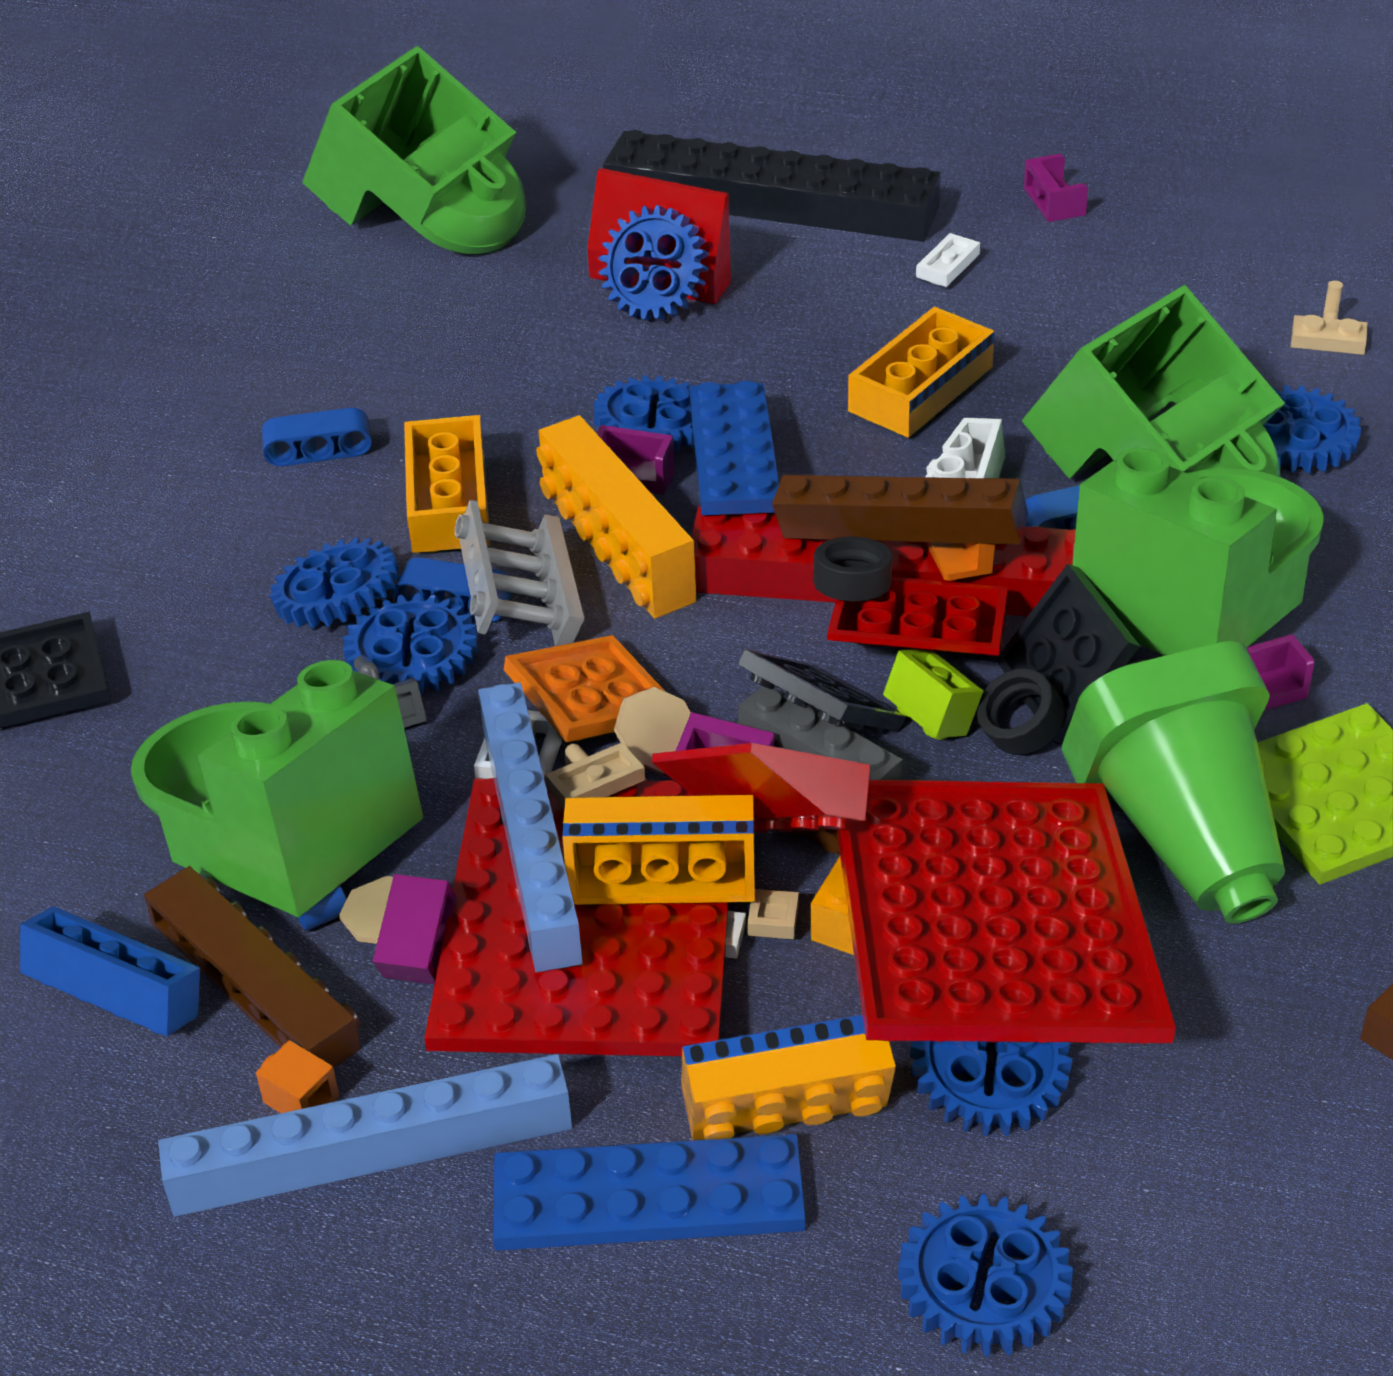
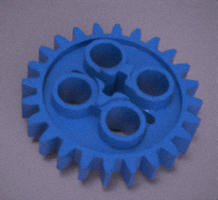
M656 205L653 211L651 208L643 206L641 216L639 213L631 210L629 211L630 222L618 219L621 230L619 232L611 229L608 231L614 238L612 243H602L609 250L608 255L599 256V260L607 263V267L601 269L599 274L609 278L604 282L602 288L609 291L613 290L608 299L616 303L619 302L617 309L624 312L629 310V316L638 319L641 315L643 320L651 321L654 315L655 319L664 321L666 312L676 317L678 316L677 305L686 309L689 308L686 299L688 295L698 298L699 295L694 289L695 284L705 285L706 283L698 277L699 272L709 270V267L701 264V259L708 257L709 253L699 249L706 240L700 236H695L699 227L692 223L689 224V217L683 214L678 216V211L672 208L666 211L664 207ZM643 237V247L640 251L636 252V244ZM675 240L676 248L673 253L668 255V245L671 241ZM627 259H639L648 262L660 260L670 264L681 263V267L678 269L659 265L647 267L637 263L626 264ZM638 272L639 281L636 286L632 287V277ZM671 275V285L664 290V279Z
M646 375L642 376V381L628 377L627 384L617 380L615 381V388L605 386V393L597 394V400H594V425L598 426V429L600 425L673 435L675 451H680V445L692 448L694 438L690 407V383L685 382L678 385L676 384V378L666 382L663 381L662 376H657L655 380H650ZM658 399L655 427L650 429L653 400Z
M1284 385L1283 391H1278L1271 386L1285 404L1263 426L1274 442L1280 468L1283 465H1287L1289 471L1294 473L1297 467H1302L1306 473H1310L1311 467L1316 466L1324 472L1326 471L1327 463L1339 467L1340 459L1350 460L1351 453H1356L1361 434V427H1359L1360 418L1354 417V408H1345V400L1334 402L1333 393L1325 396L1319 395V388H1315L1310 393L1306 392L1304 385H1300L1297 391H1292L1288 385Z
M355 537L349 544H345L344 540L340 539L336 546L330 547L328 543H325L323 549L319 552L311 549L309 550L310 556L306 558L296 557L297 564L295 566L283 567L286 574L275 577L277 583L270 586L272 593L269 595L279 618H284L286 624L295 622L297 627H301L308 622L310 628H314L320 621H324L327 627L337 618L341 622H346L347 615L351 613L357 616L362 615L361 608L365 606L374 608L376 606L375 599L386 598L385 590L396 587L394 580L399 579L398 570L400 569L390 546H384L383 541L380 540L373 543L372 538H368L360 543L359 538Z
M419 593L414 595L412 601H406L403 595H399L397 603L394 604L383 599V608L368 607L369 616L356 615L357 625H348L349 635L343 636L345 662L352 667L353 671L358 672L354 667L355 659L361 655L366 656L377 666L381 681L394 684L414 678L417 680L421 696L424 693V687L430 686L435 691H439V682L442 680L449 684L455 683L453 673L465 675V664H474L473 654L478 653L476 626L472 624L471 615H464L461 605L451 608L450 599L437 604L436 595H431L426 601H421ZM413 623L415 633H412L410 639V628ZM411 650L412 657L410 665L408 666L406 656H409Z
M912 1042L910 1058L915 1060L912 1061L911 1076L921 1077L918 1080V1094L931 1093L928 1105L930 1110L939 1108L942 1105L946 1107L944 1116L946 1123L959 1115L963 1117L962 1126L965 1132L971 1128L974 1122L981 1123L983 1136H988L992 1124H999L1003 1134L1008 1136L1011 1122L1016 1121L1026 1131L1029 1130L1030 1114L1044 1121L1048 1111L1047 1105L1055 1108L1058 1107L1061 1097L1059 1091H1066L1069 1082V1076L1066 1074L1070 1073L1072 1058L1066 1055L1069 1053L1071 1043L996 1042L993 1095L987 1096L984 1093L987 1042ZM965 1073L972 1076L975 1080L963 1082L956 1079L954 1075ZM1009 1078L1018 1079L1024 1083V1086L1013 1087L1005 1083L1004 1080Z
M981 1194L978 1206H971L966 1197L962 1195L959 1196V1207L956 1210H953L942 1201L939 1203L938 1218L924 1212L922 1214L921 1228L911 1226L909 1228L908 1242L901 1245V1258L898 1264V1280H901V1299L909 1300L910 1317L923 1315L922 1331L924 1333L933 1331L938 1327L941 1328L940 1344L946 1345L954 1337L960 1338L961 1353L966 1354L973 1342L980 1343L984 1357H989L992 1344L1000 1343L1007 1355H1011L1013 1340L1018 1339L1027 1348L1033 1347L1034 1331L1048 1337L1050 1335L1051 1322L1062 1321L1064 1305H1069L1073 1267L1068 1266L1069 1249L1059 1247L1060 1232L1056 1230L1045 1233L1046 1217L1043 1215L1029 1221L1027 1219L1028 1205L1026 1204L1020 1206L1015 1212L1008 1210V1197L1003 1196L997 1207L989 1205L986 1194ZM992 1237H997L998 1241L994 1250L993 1266L989 1268L982 1304L978 1311H973L971 1308L976 1297L977 1281L982 1277L989 1240ZM962 1243H963V1244H970V1245H972V1246L967 1247V1246H961V1245H959V1244H962ZM1010 1257H1020L1024 1260H1015ZM946 1287H956L961 1290L952 1291L946 1289ZM1005 1300L1012 1302L1013 1304L1006 1305L1001 1304L997 1301Z

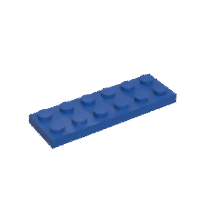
M740 381L736 384L704 382L699 385L689 386L701 515L775 513L772 502L777 492L779 481L764 383H755L753 381Z
M797 1134L494 1153L493 1241L495 1251L805 1231V1210Z

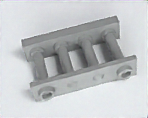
M470 500L464 515L460 514L456 520L455 537L459 538L471 596L470 614L475 616L478 633L486 634L493 616L498 615L547 624V627L552 631L555 646L574 643L584 621V615L560 518L544 514L539 528L534 529L532 532L483 523L481 520L478 501ZM486 539L529 547L534 556L487 547ZM491 564L535 572L536 577H539L540 581L493 573ZM496 590L541 598L546 607L498 599Z

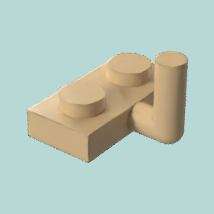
M1330 281L1328 283L1323 318L1316 315H1294L1290 347L1364 355L1367 341V322H1359L1349 318L1338 319L1343 284L1340 281Z
M623 743L614 745L591 756H588L579 745L570 744L565 749L566 766L545 774L546 788L565 809V798L607 797L644 781L645 767Z

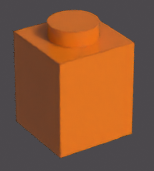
M290 1040L275 1054L268 1056L256 1071L263 1103L279 1113L332 1103L340 1097L333 1066Z

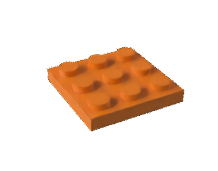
M613 635L508 655L505 657L503 668L514 683L521 682L523 693L565 742L615 733L614 727L624 698L651 687L664 691Z

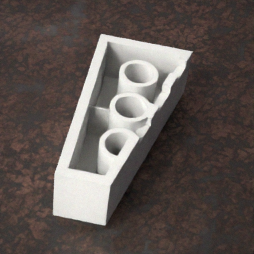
M963 418L942 446V455L938 459H932L926 467L927 475L925 477L999 478L1005 459L1002 419Z

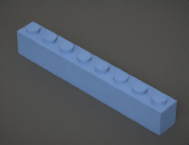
M521 682L478 689L483 732L535 972L581 965L582 954L579 923Z
M555 1054L158 1140L162 1182L173 1217L567 1131L572 1129L568 1090L559 1055Z

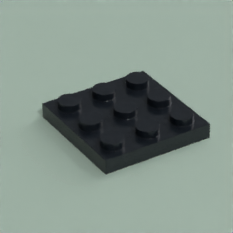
M1067 564L996 658V662L1004 673L1015 669H1033L1048 679L1064 702L1065 716L1061 729L1052 739V741L1063 744L1082 692L1101 676L1126 666L1140 648V645L1081 569ZM1030 694L1022 697L1035 715L1042 700L1041 695Z
M90 611L0 632V728L111 701Z
M748 649L744 650L738 663L739 666L752 672L750 680L768 689H774L776 686L786 691L783 698L803 708H807L810 705L819 709L820 711L817 716L832 725L842 727V724H845L856 730L861 731L862 728H865L874 733L881 734L883 729L899 732L905 721V715L808 663Z

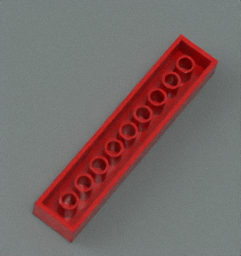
M698 505L691 538L694 540L696 593L835 603L836 599L819 592L813 583V558L815 550L823 542L831 539L783 538L775 513L701 515V508ZM1039 526L1025 527L1020 545L995 544L992 573L950 580L949 582L1007 586L1006 615L1028 617L1067 564L1073 565L1076 529H1052ZM878 541L887 546L893 555L892 577L946 581L926 542Z

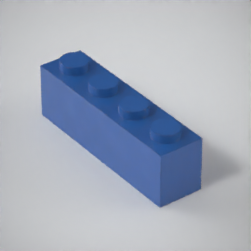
M54 906L20 924V973L36 979L44 985L52 986L75 996L80 1001L91 1003L113 1013L117 1017L130 1020L150 1029L154 1033L162 1034L166 1037L198 1017L200 967Z

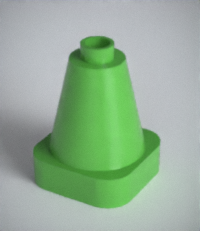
M1236 641L1218 642L1126 665L1101 676L1091 683L1080 695L1061 748L1075 782L1103 783L1109 802H1117L1198 908L1205 911L1220 910L1225 921L1229 924L1250 921L1271 910L1278 902L1273 886L1282 879L1285 873L1254 731L1269 701L1270 695L1246 646Z

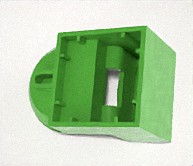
M418 45L331 104L302 182L330 210L338 214L350 226L384 202L424 238L440 247L464 254L490 253L509 244L517 235L526 212L522 182L512 164L505 157L517 132Z
M1186 285L1181 286L1080 348L1022 420L1024 425L1043 446L1045 452L1056 462L1069 479L1108 454L1115 460L1121 452L1131 448H1149L1159 451L1169 459L1170 467L1185 473L1213 468H1240L1260 471L1278 477L1281 476L1276 447L1263 425L1285 402Z
M1131 448L1121 452L1117 459L1080 484L1073 566L1081 569L1138 644L1164 656L1224 641L1240 642L1247 648L1302 603L1309 556L1318 545L1322 534L1323 512L1313 496L1300 486L1281 477L1240 468H1213L1185 473L1170 467L1169 459L1159 451L1149 448Z
M340 660L320 661L306 667L297 677L298 684L270 704L262 702H232L202 708L167 723L148 737L139 747L131 765V775L136 793L143 803L160 818L172 862L185 868L190 865L198 874L205 877L208 876L214 881L299 918L424 818L395 685L353 671L348 663Z

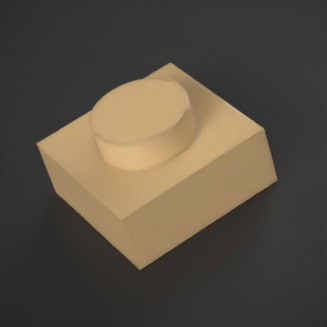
M755 889V902L750 904L747 923L748 936L794 939L799 908V892Z

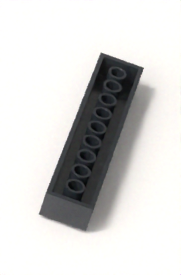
M638 130L623 131L603 163V169L728 193L729 215L921 242L925 241L940 207L941 172L930 171L924 167L907 168L899 167L893 163H868L861 159L845 160L832 158L829 155L814 156L800 154L793 150L784 152L769 150L762 146H737L731 142L714 143L700 138L683 139L669 134H645Z

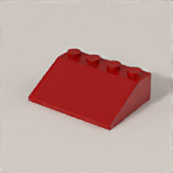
M600 168L597 171L587 246L589 278L602 281L609 279L599 274L601 269L607 267V263L599 260V256L608 255L609 252L602 243H612L614 240L608 231L610 229L617 232L621 230L618 219L630 222L629 211H635L641 216L643 206H647L654 211L655 206L659 205L664 207L666 211L669 208L678 211V216L683 214L689 217V224L692 223L699 227L695 236H700L706 240L699 249L709 253L708 257L701 259V264L709 267V270L699 272L698 277L706 283L705 285L695 284L694 289L699 295L698 298L688 295L686 299L715 305L731 283L728 193ZM643 237L636 244V252L640 251L643 247ZM675 240L671 241L668 245V255L673 253L676 248ZM627 259L626 264L637 263L650 267V265L676 269L681 267V263L670 264L660 260L648 262L639 259ZM638 272L632 277V287L636 286L639 281ZM671 275L664 279V290L671 285Z
M892 577L889 591L881 597L856 602L836 599L827 631V640L999 656L1002 651L1005 632L1008 587Z
M756 743L652 754V763L693 796L753 795L754 833L764 834L768 830L793 832V829L818 831L819 827L845 830L846 822L865 821L870 764Z

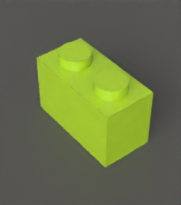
M912 649L898 651L883 695L897 706V710L901 714L911 717L923 727L926 735L934 739L945 740L947 737L967 735L983 690L930 649Z

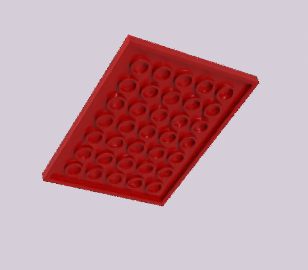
M474 778L453 886L457 901L451 916L447 917L424 1037L426 1051L682 1057L683 1046L720 1040L729 902L574 905L579 923L582 964L535 972L494 778ZM666 780L642 781L607 797L693 795L677 782ZM547 789L565 865L562 837L564 808Z
M869 780L865 821L846 822L845 830H837L866 1040L1173 1043L1176 1026L1103 783Z

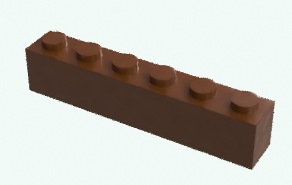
M783 475L772 502L783 538L834 539L855 536L875 541L1020 545L1028 518V510L1020 479Z
M189 865L144 894L152 925L193 965L200 967V971L277 1046L281 1048L290 1040L329 1063L333 1068L361 1050L357 1030L360 1027V1021L354 1010L348 1004L343 1003L340 1005L332 998L327 986L320 978L316 976L311 978L306 974L296 956L290 951L283 952L279 949L267 929L261 925L258 927L253 925L248 920L243 908L236 901L229 902L222 896L217 884L210 877L203 878Z

